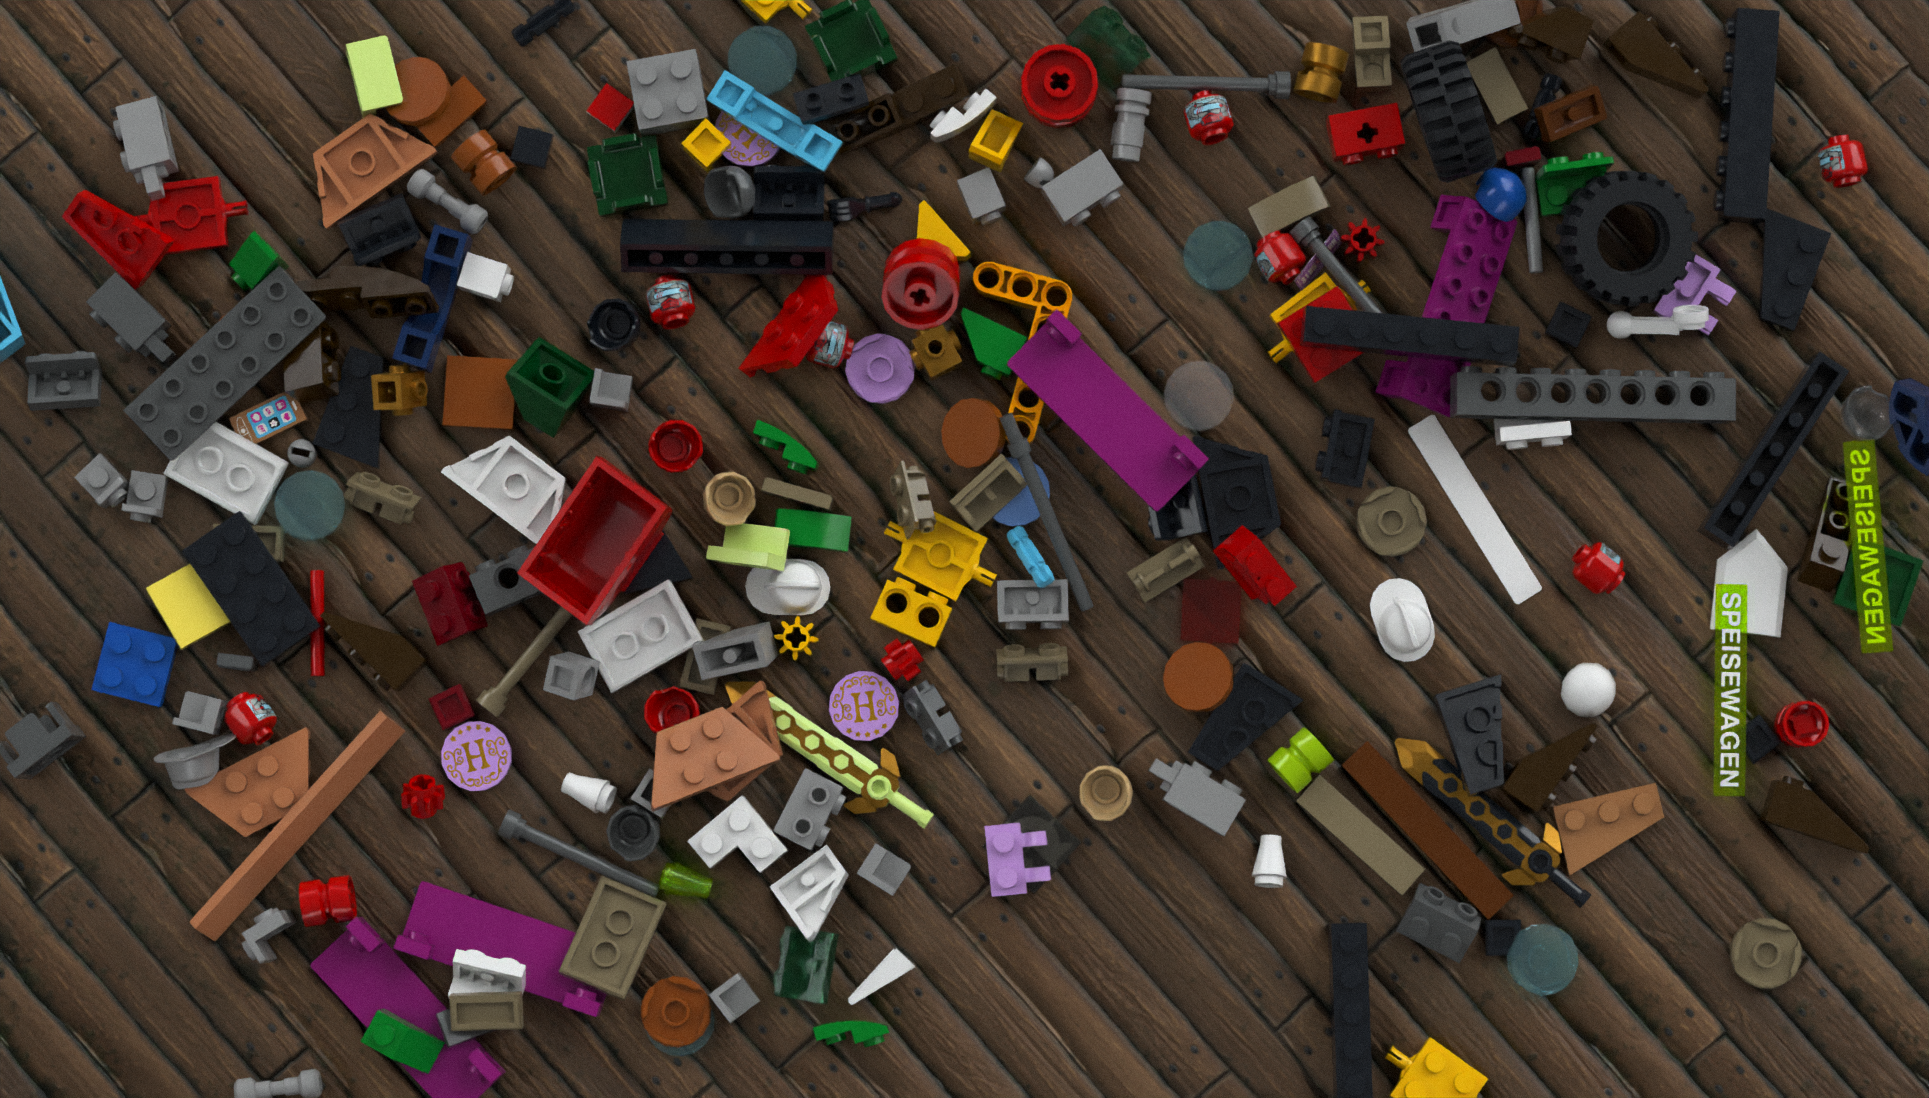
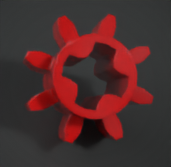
M1364 218L1358 227L1349 222L1347 227L1351 234L1340 237V241L1348 243V248L1344 255L1347 256L1351 253L1357 255L1358 263H1361L1363 257L1367 254L1372 259H1375L1377 253L1373 247L1383 246L1385 243L1384 240L1377 239L1376 233L1379 231L1380 225L1374 228L1367 226V218ZM1360 233H1364L1365 239L1371 241L1363 249L1359 248L1358 241L1353 240Z
M898 638L883 647L887 655L880 660L895 680L904 676L907 681H910L921 673L917 665L923 662L924 659L910 639L901 644Z
M425 774L416 775L409 780V784H403V793H401L402 808H410L412 816L426 819L434 816L437 809H443V800L445 799L444 785H436L435 778Z

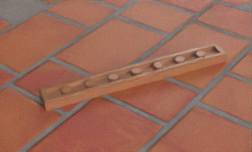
M380 710L189 923L196 930L216 941L403 735L405 730Z

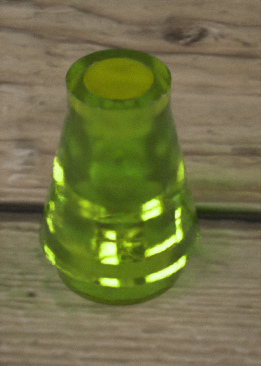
M677 861L674 864L665 862L658 889L666 891V895L707 899L713 879Z

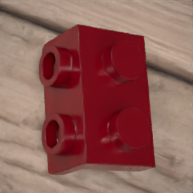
M463 562L439 567L412 580L437 646L447 644L470 632L481 630L488 626L484 616L485 613L469 578L470 574Z

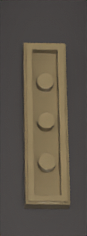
M1318 775L1297 798L1296 802L1401 896L1424 872V867L1321 775Z

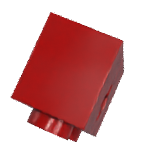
M1397 103L1329 115L1326 119L1333 162L1343 161L1344 166L1361 163L1364 161L1363 157L1377 154L1378 159L1397 156L1398 150H1401L1405 145ZM1362 129H1366L1368 134H1374L1370 143H1366L1364 138H1358Z

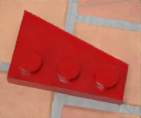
M86 189L77 193L62 215V218L135 290L145 284L176 240Z

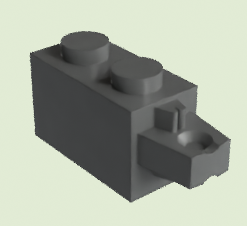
M117 272L86 301L93 308L89 315L104 329L110 325L118 333L114 339L128 353L134 349L146 358L151 353H154L166 365L176 356L163 342L169 336L166 331L172 325Z

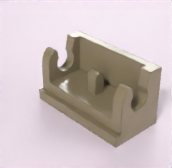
M1000 454L949 502L968 525L977 532L1027 486V483L1010 462Z

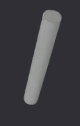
M1532 167L1520 169L1521 181L1525 185L1527 194L1524 218L1529 273H1542L1543 261L1535 171Z

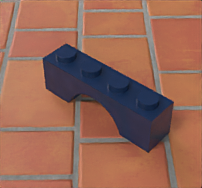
M434 225L424 256L421 282L430 287L439 306V313L423 314L420 316L409 315L402 326L392 357L397 363L410 365L412 368L432 373L458 290L457 282L467 252H470L473 243L472 238L468 234Z

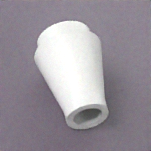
M569 772L563 781L561 792L568 794L594 813L599 811L607 813L614 802L617 788L610 785L609 780L579 776Z
M1260 836V845L1252 872V877L1255 878V886L1265 888L1283 887V879H1286L1287 875L1281 836Z

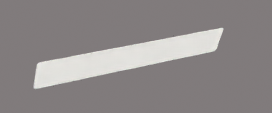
M1430 415L1410 427L1408 433L1514 603L1520 604L1541 591L1542 586L1435 415Z

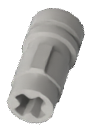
M1132 88L1117 89L1116 101L1119 102V105H1115V112L1118 113L1117 122L1113 123L1110 144L1114 145L1112 159L1139 162L1144 139L1145 116H1149L1150 110L1146 106L1150 105L1152 92Z

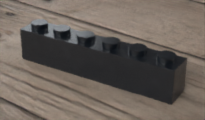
M1737 8L1732 13V17H1727L1725 38H1730L1729 52L1724 53L1722 71L1723 73H1728L1727 86L1722 87L1720 95V107H1725V121H1720L1718 127V142H1723L1722 155L1717 156L1715 169L1716 176L1721 177L1720 190H1715L1713 199V210L1719 211L1718 221L1760 224L1766 219L1780 11Z
M623 219L620 239L621 272L832 275L834 255L833 221Z
M1306 306L1302 314L1300 346L1511 367L1517 361L1520 327Z
M1821 352L1816 353L1810 358L1697 529L1699 533L1725 550L1735 546L1847 376L1849 370Z
M1328 923L1334 1098H1373L1367 923Z

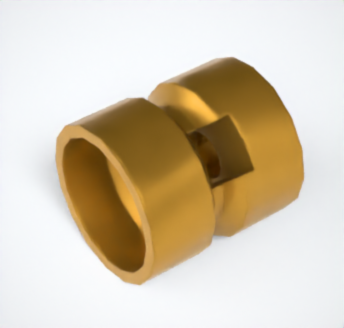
M1306 43L1301 64L1305 69L1298 72L1293 92L1314 101L1336 103L1342 84L1338 76L1345 73L1349 53L1322 43Z

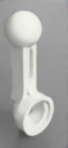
M1682 305L1673 308V315L1671 317H1636L1626 311H1616L1608 318L1607 329L1613 337L1618 339L1627 338L1631 334L1679 335V331L1683 329L1696 330L1704 328L1705 322L1709 320V308L1702 305Z

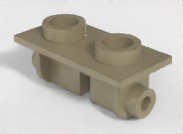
M901 461L894 475L890 477V491L897 499L898 524L903 526L906 539H910L915 529H920L921 533L932 532L936 524V518L931 500L918 501V498H928L929 496L924 471L920 470V467L916 465L906 469L905 462Z
M356 472L347 481L346 485L348 488L344 495V499L349 500V505L370 513L375 511L377 502L383 504L379 516L399 525L403 523L410 525L415 513L412 509L422 498L414 495L413 491L405 486H392L381 482L378 476L368 472Z
M1185 537L1128 571L1127 575L1145 603L1205 566L1199 558L1200 555L1195 546Z
M1044 643L1039 645V647L1025 648L1019 644H1011L1003 649H996L997 679H1005V682L1029 681V668H1036V680H1061V676H1068L1067 646H1060L1056 643Z

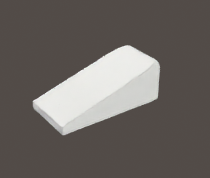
M893 948L849 996L848 1002L851 1005L855 1004L916 966L897 948Z

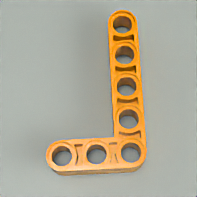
M995 262L981 263L973 273V285L978 294L986 298L1036 311L1028 340L1037 332L1041 324L1046 323L1047 318L1056 309L1068 318L1072 303V291L1068 284L1061 280ZM983 272H994L999 279L997 285L992 288L983 287L978 280ZM1025 280L1032 285L1033 290L1030 295L1019 297L1013 292V285L1017 281ZM1051 290L1063 291L1067 298L1063 305L1052 306L1049 304L1046 296ZM1018 377L1008 413H1013L1017 424H1023L1029 429L1030 435L1027 440L1031 445L1035 439L1044 402L1039 398L1038 403L1034 407L1026 408L1022 406L1018 399L1020 394L1031 389ZM1006 435V440H1005V442H1006L1007 444H1009L1010 442H1009V440H1008V438H1007V435Z

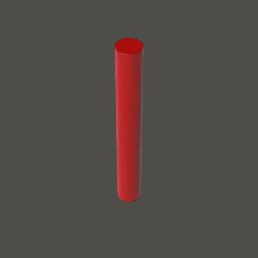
M312 570L310 571V610L322 627L310 635L311 676H325V629L323 628L324 619L320 616L324 612V571Z

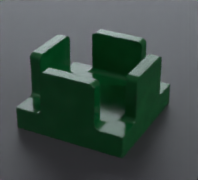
M845 0L820 12L818 20L805 25V30L831 82L859 73L862 78L898 61L897 55L890 43L889 35L875 7H872L870 0H857L855 2Z
M636 133L602 139V145L587 147L589 157L587 161L592 189L600 217L669 205L656 135L638 137Z
M1854 537L1848 552L1844 573L1833 588L1835 593L1831 604L1843 608L1845 613L1865 619L1864 610L1883 609L1884 623L1897 628L1901 627L1924 560L1871 541L1865 542L1863 538H1861L1862 543H1858V537ZM1859 545L1877 549L1878 553L1865 557L1876 558L1879 563L1861 569L1860 565L1872 561L1862 560L1859 555L1872 551L1861 550ZM1879 568V573L1876 574V581L1880 582L1881 586L1862 581L1861 576ZM1873 575L1866 579L1873 580ZM1870 588L1879 590L1882 594V600L1880 601L1882 605L1872 606V598H1875V602H1877L1879 596L1877 593L1871 592L1866 595V599L1870 603V606H1867L1863 601L1864 592ZM1875 613L1876 623L1880 622V613ZM1868 614V620L1870 622H1873L1872 614Z

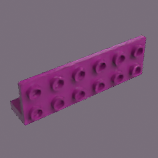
M1440 196L1430 228L1441 233H1449L1422 317L1485 323L1517 226L1516 219L1508 222L1499 220L1488 213L1479 202L1466 196ZM1408 357L1407 362L1386 360L1375 393L1389 398L1408 400L1445 417H1450V376L1461 372V367L1470 366L1471 363Z
M1056 309L1047 318L1046 323L1008 360L1007 366L1155 512L1159 511L1206 464L1209 458L1184 434L1180 437L1081 339L1082 333Z
M422 881L419 885L404 932L397 936L393 948L426 960L433 959L453 966L456 949L464 951L478 950L486 956L498 959H515L520 964L526 965V986L524 991L563 1003L562 1006L594 1017L600 1016L607 995L559 974L560 967L576 932Z
M362 916L355 917L346 926L347 930L311 963V968L367 1028L377 1010L385 1008L445 1041L436 1014L448 1008ZM476 1039L448 1048L445 1043L429 1074L400 1063L432 1098H479L506 1072Z

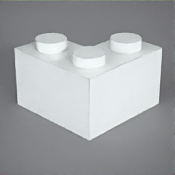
M743 795L687 841L709 868L715 867L739 847L755 868L762 873L789 851Z

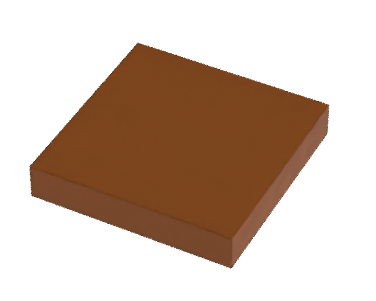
M447 355L442 425L449 427L514 430L516 401L505 376L518 360Z

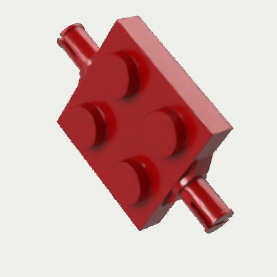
M212 176L163 183L166 197L153 201L150 198L148 214L134 217L176 239L165 254L170 255L229 247L226 229L228 217L249 215V210L247 209L248 203L246 200L226 204L222 196L220 177Z

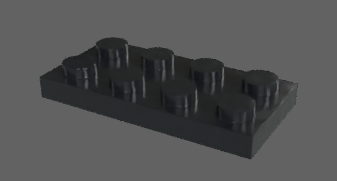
M241 511L182 550L189 563L262 667H265L322 627Z

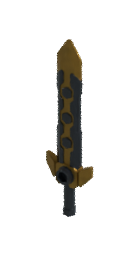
M1403 738L1395 740L1402 768L1435 797L1440 798L1473 826L1483 838L1516 866H1520L1521 870L1516 869L1503 873L1502 877L1511 885L1533 886L1535 882H1543L1548 878L1573 899V903L1579 908L1586 903L1591 894L1587 890L1580 888L1557 868L1560 864L1559 854L1562 853L1559 832L1549 823H1545L1544 843H1541L1534 833L1483 792L1468 797L1459 770L1427 742Z

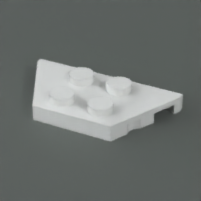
M507 436L495 442L492 446L481 449L453 465H448L441 471V473L535 544L538 543L561 509L566 478L511 436Z

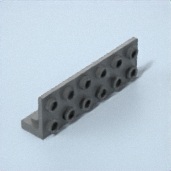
M278 266L123 410L169 460L174 461L326 320V315L299 288L290 274L282 267Z

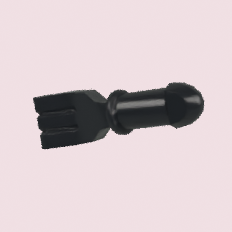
M890 192L889 194L872 197L865 196L864 199L854 197L831 199L827 201L829 217L833 222L846 221L856 218L865 210H867V213H871L873 210L890 207L896 208L902 203V196L897 192Z

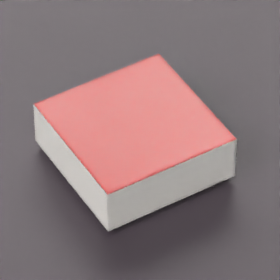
M606 83L586 112L616 133L634 108V102Z

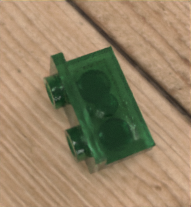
M1105 5L1092 11L1066 38L1072 47L1080 49L1091 59L1097 74L1112 90L1121 84L1123 75H1130L1140 64L1146 62L1151 57L1150 53L1146 50L1147 47L1144 41L1139 36L1131 34L1123 25L1121 16L1115 10Z
M786 926L779 942L781 954L779 966L773 979L775 987L774 996L827 1004L839 934L819 931L815 939L809 942L798 927Z

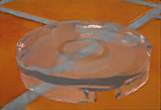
M1205 361L1188 362L1178 367L1168 378L1163 393L1165 408L1171 418L1182 428L1192 431L1210 430L1222 423L1230 413L1234 400L1233 385L1227 374L1215 364Z

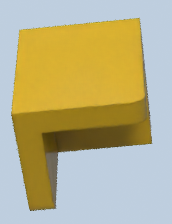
M706 118L681 143L684 151L707 173L714 169L712 164L732 145Z

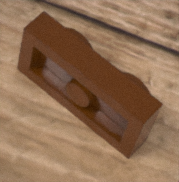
M1598 85L1587 86L1534 109L1543 142H1553L1607 119Z

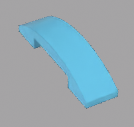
M724 70L706 98L709 103L743 126L822 172L826 171L843 144L841 140L814 124L803 125L800 117L760 94L754 87Z

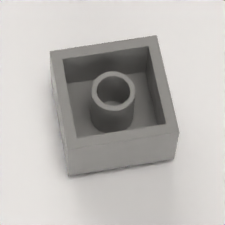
M696 49L626 61L638 129L642 137L698 127L705 118L710 122Z

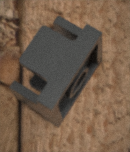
M50 702L45 707L59 724V727L55 725L48 715H44L39 719L36 714L30 713L5 732V736L19 754L18 757L7 741H0V755L8 764L6 768L14 778L32 779L86 738L80 727L74 725L57 702Z

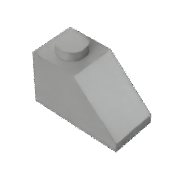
M770 622L737 628L692 646L702 680L767 667L779 655Z

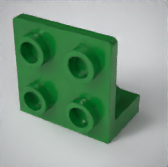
M1593 152L1582 155V160L1569 162L1568 157L1548 159L1547 164L1543 165L1535 175L1540 217L1561 215L1560 212L1564 204L1569 205L1573 200L1570 195L1577 188L1585 187L1586 181L1595 176H1603L1614 164L1613 156L1604 157L1603 152Z

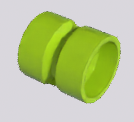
M1305 727L1301 728L1291 737V746L1289 748L1280 747L1267 759L1276 773L1296 793H1299L1312 781V772L1320 773L1334 761L1325 747Z

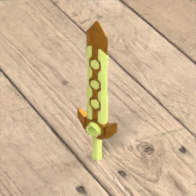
M727 682L725 687L731 703L736 702L756 682ZM767 690L779 740L815 763L818 768L850 790L863 796L845 803V808L854 814L877 812V808L887 807L890 803L925 829L934 814L929 810L925 811L897 792L900 788L898 778L901 775L895 755L882 748L880 762L882 769L878 768L877 764L793 710V707Z

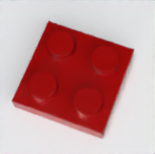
M1339 286L1334 287L1277 323L1313 383H1316L1364 353L1300 346L1302 314L1306 306L1353 310Z

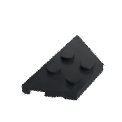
M1193 436L1192 443L1209 458L1198 473L1213 550L1242 525L1260 540L1281 525L1268 455L1246 451L1229 444L1207 440L1204 437ZM1214 554L1217 570H1223L1225 566Z

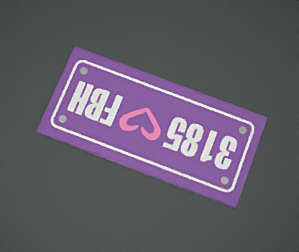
M1334 229L1323 244L1334 254L1343 242L1340 241V235ZM1316 253L1301 271V274L1294 280L1300 290L1307 287L1324 267L1323 263L1317 258Z

